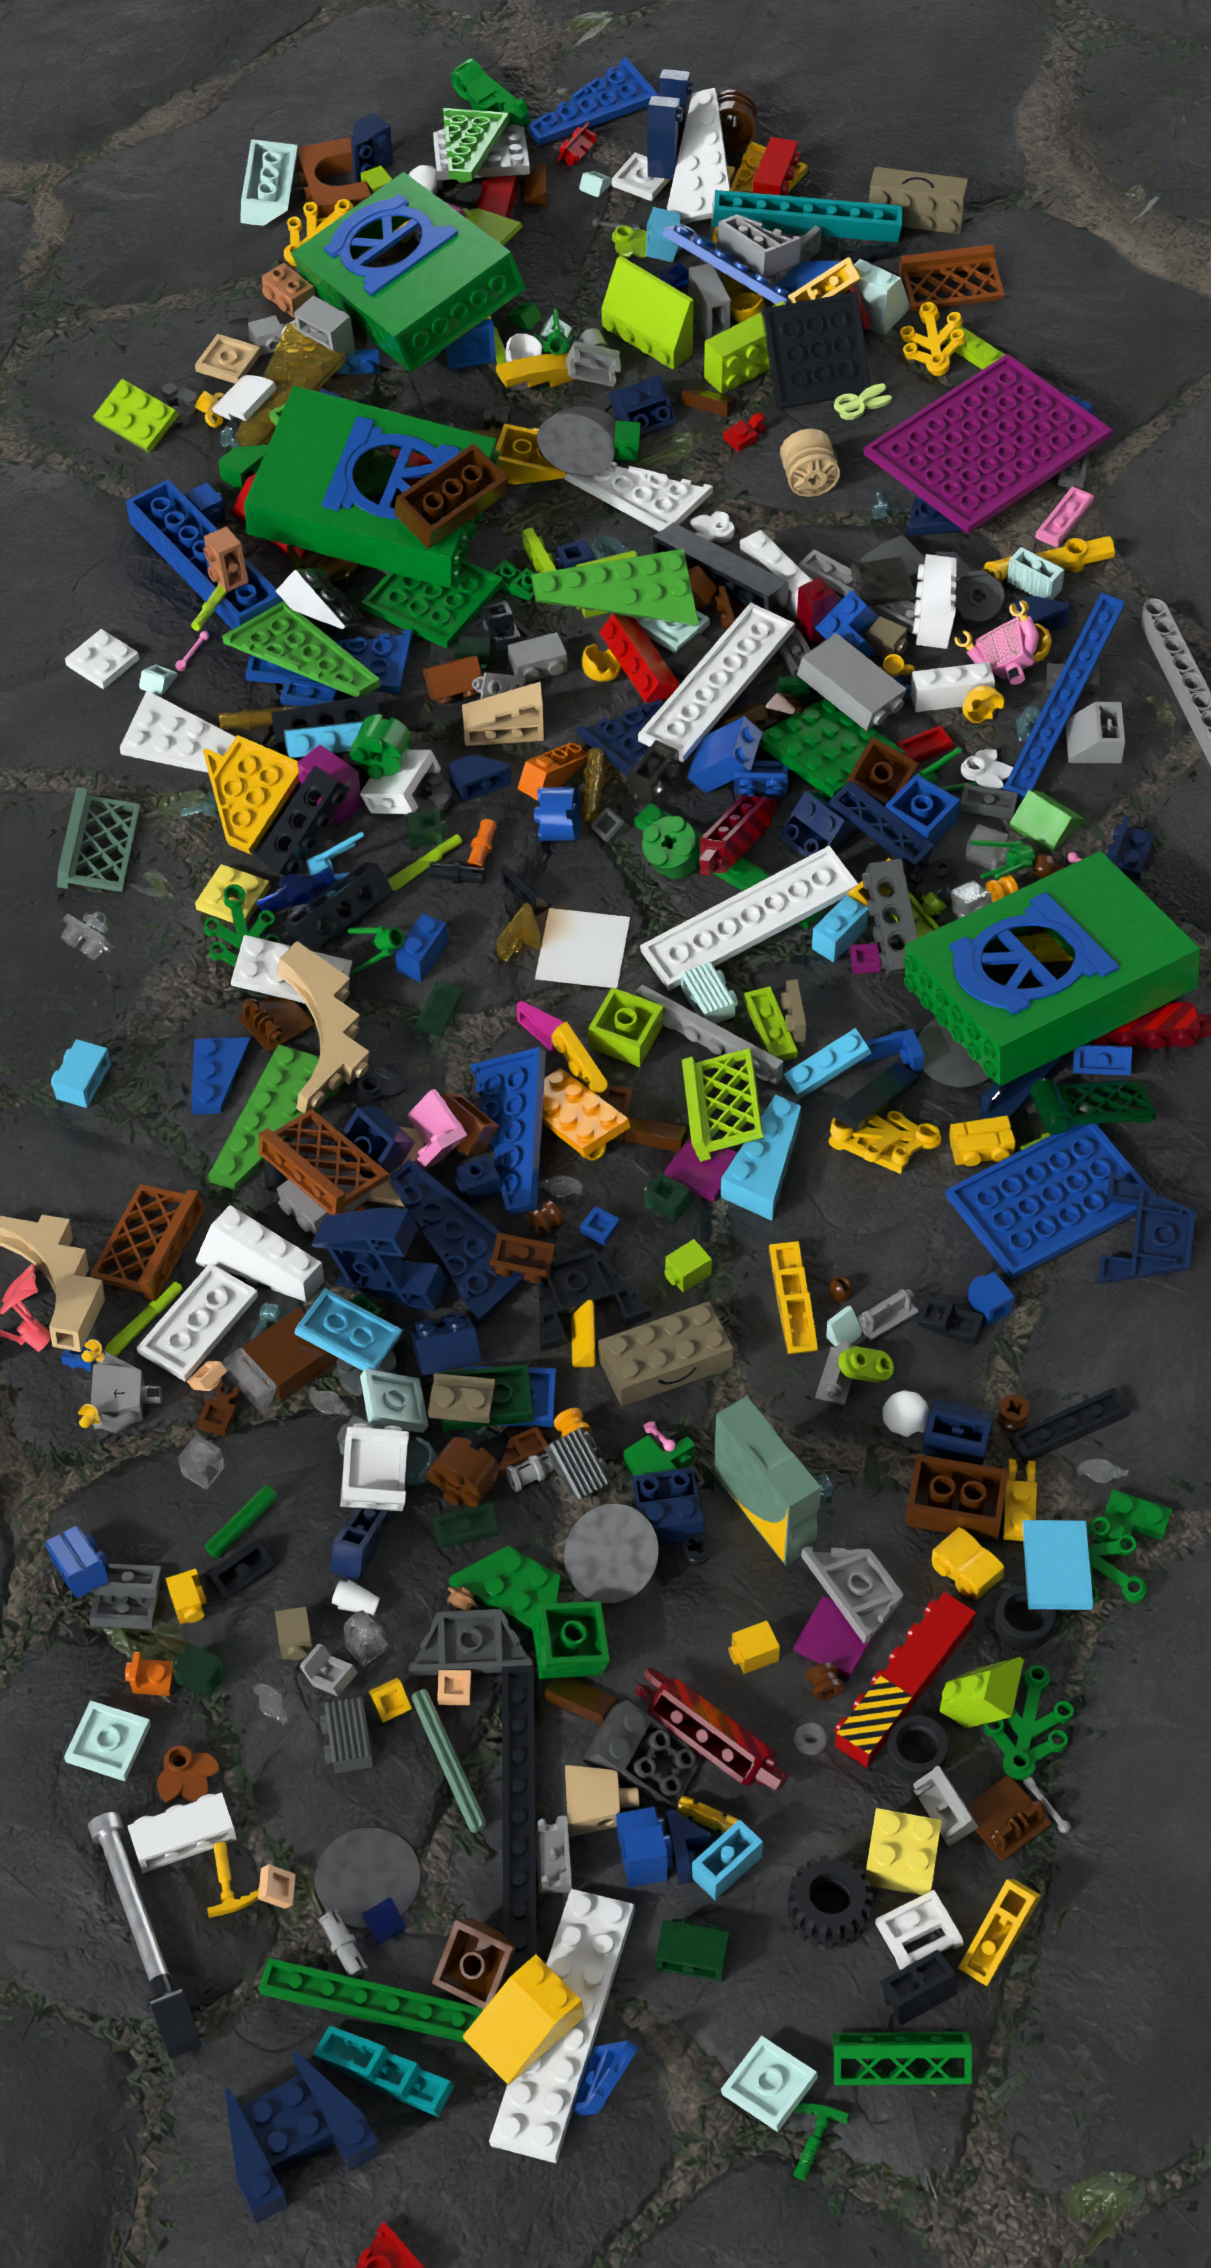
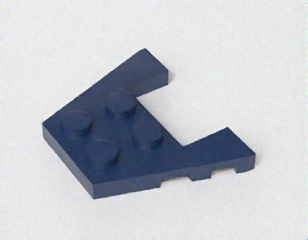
M1110 1173L1106 1202L1137 1206L1132 1257L1127 1259L1101 1255L1097 1284L1189 1270L1196 1211L1162 1195L1161 1197L1144 1190L1145 1187L1136 1183L1133 1185L1122 1180L1121 1176Z

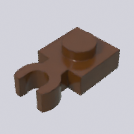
M219 1382L215 1389L216 1400L207 1398L196 1424L199 1430L224 1437L227 1436L237 1413L236 1406L233 1404L240 1397L238 1386H234L230 1394H223L225 1390L224 1383Z

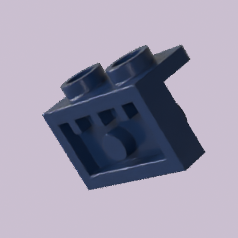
M1124 816L1122 825L1117 824L1112 840L1116 842L1115 845H1109L1106 856L1127 877L1140 880L1155 833L1128 827L1130 817Z

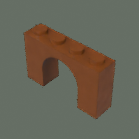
M349 137L297 147L294 169L295 172H299L300 186H305L303 190L306 202L310 201L317 204L318 215L316 219L327 218L335 211V205L341 199L350 201L354 208L371 196L366 181L343 186H330L320 182L331 175L354 171L352 147Z

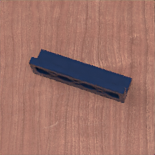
M849 781L830 800L829 805L897 858L902 859L910 868L914 869L918 864H925L929 860L935 845L853 782Z
M1067 1053L1002 1086L994 1082L982 1095L980 1116L985 1119L1008 1116L1010 1122L1031 1098L1029 1090L1033 1083L1039 1079L1048 1078L1067 1057Z

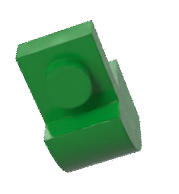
M649 1435L624 1450V1467L632 1476L688 1468L695 1460V1444L688 1436L676 1443L675 1449L670 1452H662Z

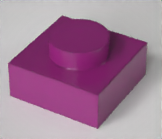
M878 943L850 945L849 953L853 974L880 972L881 963L878 957Z

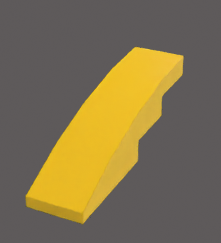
M568 353L560 355L543 354L496 365V373L506 388L525 382L529 388L544 382H548L550 387H554L575 380L568 376L566 364Z
M799 1241L769 1245V1254L787 1353L790 1355L818 1351L810 1293L807 1290L805 1270L802 1267Z

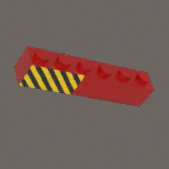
M943 1592L938 1600H931L924 1611V1619L920 1624L915 1622L911 1626L906 1636L908 1640L902 1647L896 1646L889 1657V1665L885 1670L879 1669L871 1681L870 1685L872 1687L867 1694L862 1692L857 1697L852 1707L854 1711L848 1718L842 1717L834 1730V1733H836L835 1747L866 1768H868L888 1741L889 1733L896 1722L907 1716L974 1626L976 1612Z

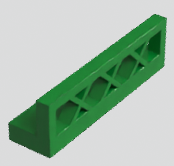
M969 2032L832 2033L834 2085L972 2084V2044ZM916 2058H925L932 2065L924 2074H914L907 2067ZM950 2058H964V2074H949L942 2066ZM841 2059H856L863 2065L855 2075H841ZM881 2059H891L897 2065L890 2074H880L873 2066Z

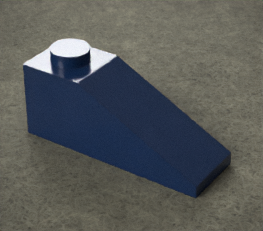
M355 1508L333 1542L330 1572L342 1575L345 1578L360 1580L372 1560L392 1511Z

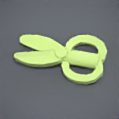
M884 383L876 384L866 388L859 397L850 393L838 396L834 402V409L839 412L841 418L854 420L861 417L865 409H877L888 405L892 397L890 395L876 397L886 390Z

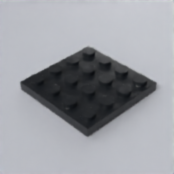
M857 292L761 309L776 408L835 398L848 393H862L866 388L872 386Z

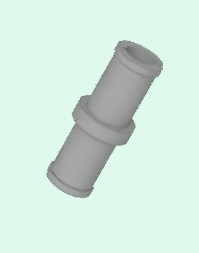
M338 1910L330 1911L323 1915L319 1922L332 1943L331 1951L334 1955H338L348 1977L358 1978L368 1971V1967L355 1946L357 1941L354 1935L349 1934Z

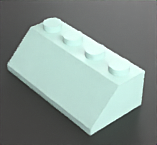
M251 139L241 199L240 223L264 226L288 210L297 145Z

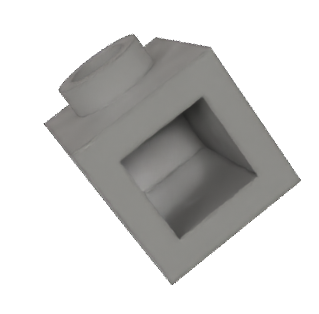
M276 315L248 322L250 341L253 345L260 347L261 355L284 349L282 330L285 326L279 323Z

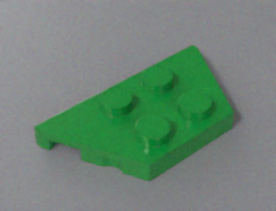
M506 1546L453 1574L449 1578V1584L456 1589L458 1586L467 1589L475 1595L473 1599L490 1609H501L506 1618L533 1633L531 1619L538 1605L557 1603L560 1575L515 1549Z

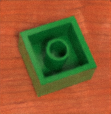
M601 1601L539 1604L531 1619L539 1678L601 1676L610 1661Z

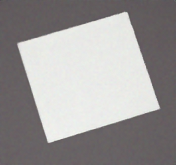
M549 908L535 979L617 988L630 917Z

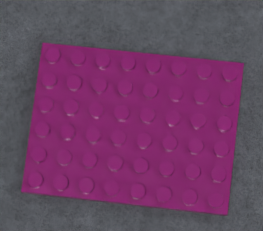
M1006 354L864 447V455L969 534L1111 438L1112 429L1012 356Z

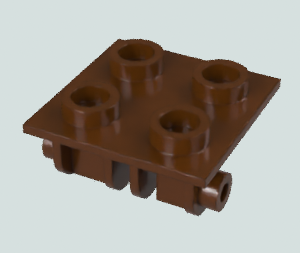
M273 995L260 1003L255 999H246L243 1002L244 1012L237 1016L240 1022L268 1053L275 1050L278 1044L283 1045L315 1026L295 1001Z
M1009 1775L966 1806L979 1826L974 1831L1002 1862L1052 1824L1044 1814L1047 1811L1045 1804L1041 1800L1032 1801Z

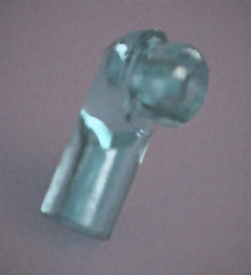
M1036 706L1026 707L1016 719L1017 734L1020 741H1027L1031 733L1030 723H1036L1041 714V710L1036 708Z

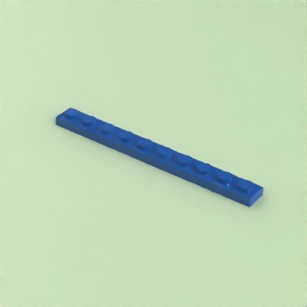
M1104 593L1100 594L1003 787L1005 791L1017 792L1018 800L1023 801L1028 790H1034L1124 609L1125 601Z

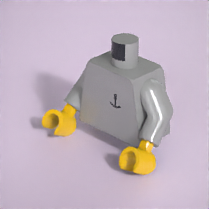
M91 1339L84 1344L85 1348L90 1349L92 1352L85 1350L82 1353V1359L85 1362H92L96 1359L97 1364H93L91 1404L83 1405L78 1411L79 1415H83L79 1421L82 1428H88L93 1423L94 1429L118 1433L135 1422L143 1420L144 1404L161 1403V1386H145L142 1370L106 1351L102 1352V1346L97 1340Z

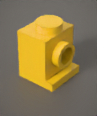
M196 1568L166 1578L169 1594L179 1623H195L200 1621L204 1617L201 1605L207 1602Z

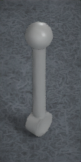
M1031 1777L1024 1779L1025 1787L1045 1804L1047 1811L1057 1822L1059 1831L1064 1834L1068 1833L1071 1830L1070 1823L1064 1821L1036 1787V1783Z

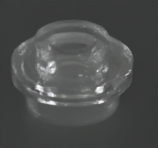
M806 1723L796 1730L794 1742L800 1752L807 1755H815L825 1748L827 1736L819 1725ZM813 1737L816 1742L813 1744L806 1743L805 1739Z

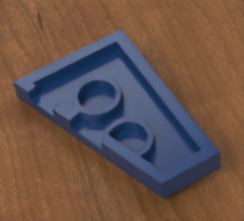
M251 1037L194 1039L191 1107L193 1115L222 1113L233 1088L232 1083L237 1072H240L243 1065L245 1053L251 1047Z

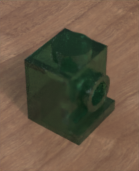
M485 633V637H459V644H454V659L477 656L480 670H491V633Z
M440 810L407 813L411 851L416 850V847L440 845L443 843L442 837H447L446 820L441 821Z
M660 1173L654 1181H649L643 1191L645 1206L668 1218L669 1223L673 1225L690 1205V1188L663 1173Z

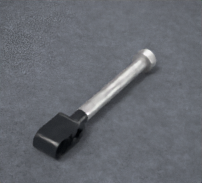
M116 1812L101 1814L89 1822L88 1829L93 1842L102 1845L155 1997L149 1999L169 2059L199 2048L202 2044L182 1988L174 1989L120 1839V1836L124 1833L120 1816Z

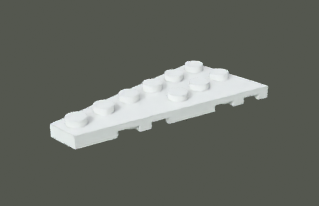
M715 88L692 93L667 206L668 211L680 213V224L711 218L715 190L731 191Z
M611 462L604 471L598 474L579 476L566 473L565 478H563L659 532L673 522L678 525L681 524L713 493V486L704 484L703 487L692 485L691 481L682 479L679 482L668 479L667 475L633 466H629L628 469L618 467L616 462Z
M146 691L122 741L120 752L121 755L208 773L203 753L204 748L224 756L236 737L163 698Z

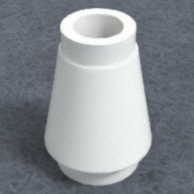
M349 1579L347 1582L339 1580L331 1603L337 1605L340 1610L374 1615L380 1597L375 1596V1594Z

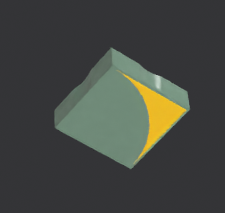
M748 1396L717 1413L714 1476L784 1565L787 1566L801 1557L803 1548H816L817 1512L820 1507L821 1487L795 1454L784 1444Z

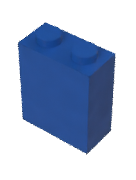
M744 716L704 736L697 746L687 778L703 792L708 793L734 780V773L751 772L762 731Z

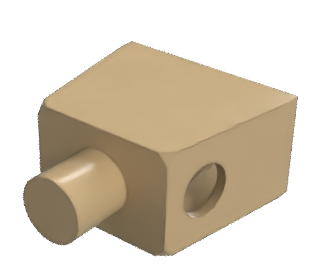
M572 1765L565 1766L568 1837L615 1828L616 1814L620 1813V1808L639 1807L638 1787L619 1788L617 1771Z

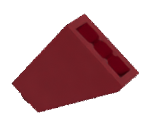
M820 577L798 587L796 628H799L805 641L810 646L825 640L815 627L840 602L835 592Z

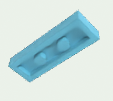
M854 1028L784 1073V1076L799 1099H801L872 1053L857 1029Z

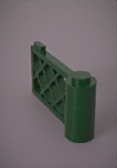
M1043 1078L1034 1082L1029 1090L1030 1097L1044 1128L1050 1134L1064 1133L1071 1125L1130 1121L1149 1123L1156 1119V1111L1140 1080L1057 1085L1053 1080ZM1123 1091H1136V1094L1133 1096ZM1096 1093H1105L1109 1096L1105 1098ZM1068 1095H1077L1081 1098L1078 1100ZM1117 1098L1127 1103L1123 1105L1114 1100ZM1088 1100H1090V1101L1095 1102V1103H1097V1104H1099V1105H1098L1097 1107H1095V1106L1090 1105V1104H1088V1103H1086V1102H1087ZM1136 1106L1144 1110L1137 1111L1132 1109V1107ZM1107 1107L1116 1112H1107L1104 1109ZM1079 1109L1089 1114L1077 1115L1076 1111Z

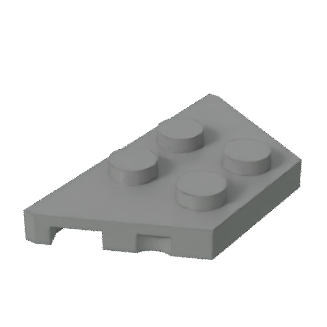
M813 1547L802 1549L801 1557L862 1642L864 1644L868 1643L902 1603L904 1594L871 1549L846 1550L844 1548H831L830 1553L813 1552Z

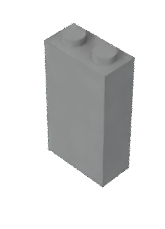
M837 633L801 659L797 676L866 731L874 725L879 726L888 715L892 712L894 714L897 713L904 704L903 697L906 688Z

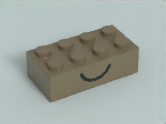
M875 167L870 183L869 203L902 206V227L960 234L965 214L968 179Z
M710 1301L598 1341L599 1361L621 1407L733 1367V1347Z

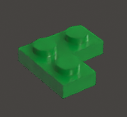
M1112 1490L1103 1516L1109 1521L1111 1530L1109 1535L1104 1538L1096 1537L1094 1544L1118 1541L1122 1535L1131 1536L1132 1531L1162 1541L1172 1509ZM1101 1523L1098 1532L1105 1531L1107 1526ZM1129 1541L1122 1542L1121 1548L1126 1550Z

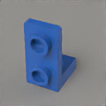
M913 1029L896 1031L891 1035L870 1038L864 1041L872 1054L859 1061L860 1063L900 1053L903 1064H908L912 1072L918 1073L923 1071L925 1054Z

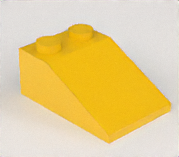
M504 423L496 450H500L497 466L508 477L507 483L516 485L565 478L566 472L553 466L541 453L537 442L538 431Z
M535 1954L507 1980L465 2032L463 2039L509 2086L585 2017L582 2000Z

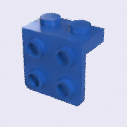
M754 760L751 772L734 773V794H739L740 797L742 795L755 796L756 794L766 795L768 798H780L782 795H787L788 767L780 761Z

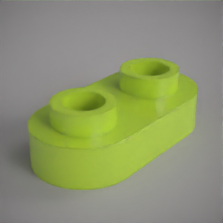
M853 1346L843 1350L838 1358L841 1372L851 1379L879 1383L889 1379L894 1371L892 1359L887 1353L880 1350Z

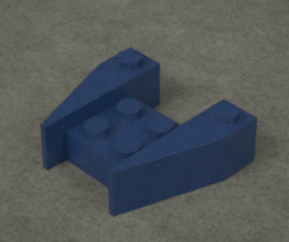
M663 69L659 77L658 96H652L649 101L647 119L648 177L674 178L676 160L679 156L687 120L689 95H692L694 81L690 80V72Z
M375 1208L325 1216L312 1243L313 1247L328 1249L341 1270L335 1282L337 1286L409 1308L436 1311L449 1283L440 1266L435 1263L402 1261L401 1257L406 1256L418 1230L408 1210L402 1208Z
M297 2051L291 2054L299 2076L242 2107H239L230 2087L225 2089L237 2182L241 2195L256 2224L288 2207L285 2195L275 2177L281 2171L332 2143H335L350 2172L381 2155L378 2141L363 2112Z

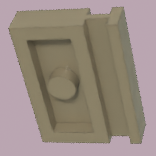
M798 980L786 981V992L781 993L782 1008L786 1009L787 1014L785 1016L787 1032H790L797 1050L805 1049L806 1020Z
M434 1373V1383L428 1409L429 1418L490 1423L495 1379Z

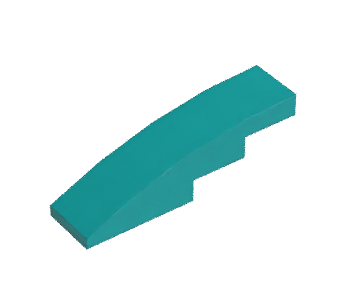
M330 2025L313 2054L316 2059L343 2074L437 2117L454 2088L450 2080L424 2071L417 2063L389 2053L385 2046Z

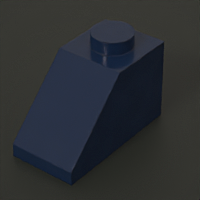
M1033 595L1011 603L1015 604L1017 610L1021 612L1022 607L1019 601H1026L1029 605V610L1026 613L1027 616H1031L1034 624L1042 625L1049 632L1068 625L1070 612L1068 603ZM1009 609L1008 621H1010V620L1016 618L1015 616H1013V615L1010 613V609Z
M472 754L449 763L450 782L464 803L511 785V767L506 762Z

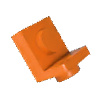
M134 1652L132 1662H127L125 1680L130 1682L132 1693L171 1696L175 1663L174 1661L142 1659L141 1652Z

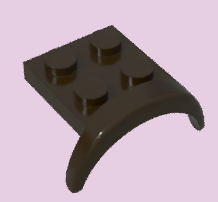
M287 545L288 555L294 569L320 568L328 574L331 584L341 591L365 567V565L312 551L302 560L297 554L294 545Z

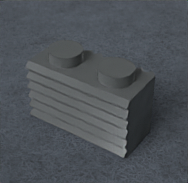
M582 1428L575 1429L544 1446V1450L547 1452L572 1501L579 1500L610 1483L607 1477L610 1474L608 1466L602 1458L597 1459L593 1451L595 1442L589 1432H583Z
M358 1697L357 1699L352 1698L350 1700L325 1703L326 1715H320L322 1735L329 1734L330 1744L324 1745L326 1764L333 1763L335 1774L372 1768L373 1762L363 1698Z

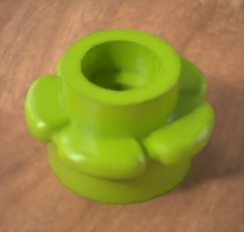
M930 892L927 896H922L924 902L921 905L922 908L932 917L935 914L941 916L942 911L946 908L945 903L933 892Z

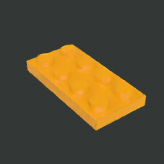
M562 1068L544 1078L542 1124L584 1157L630 1128L629 1119Z

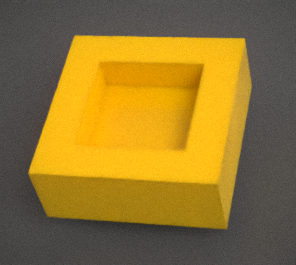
M398 1678L368 1691L378 1717L383 1723L412 1709L402 1683Z

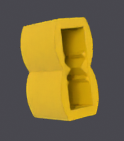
M960 1527L933 1549L932 1564L934 1569L941 1576H948L954 1580L958 1591L966 1597L970 1596L978 1600L1003 1578L1004 1565L990 1551L981 1547L973 1536Z

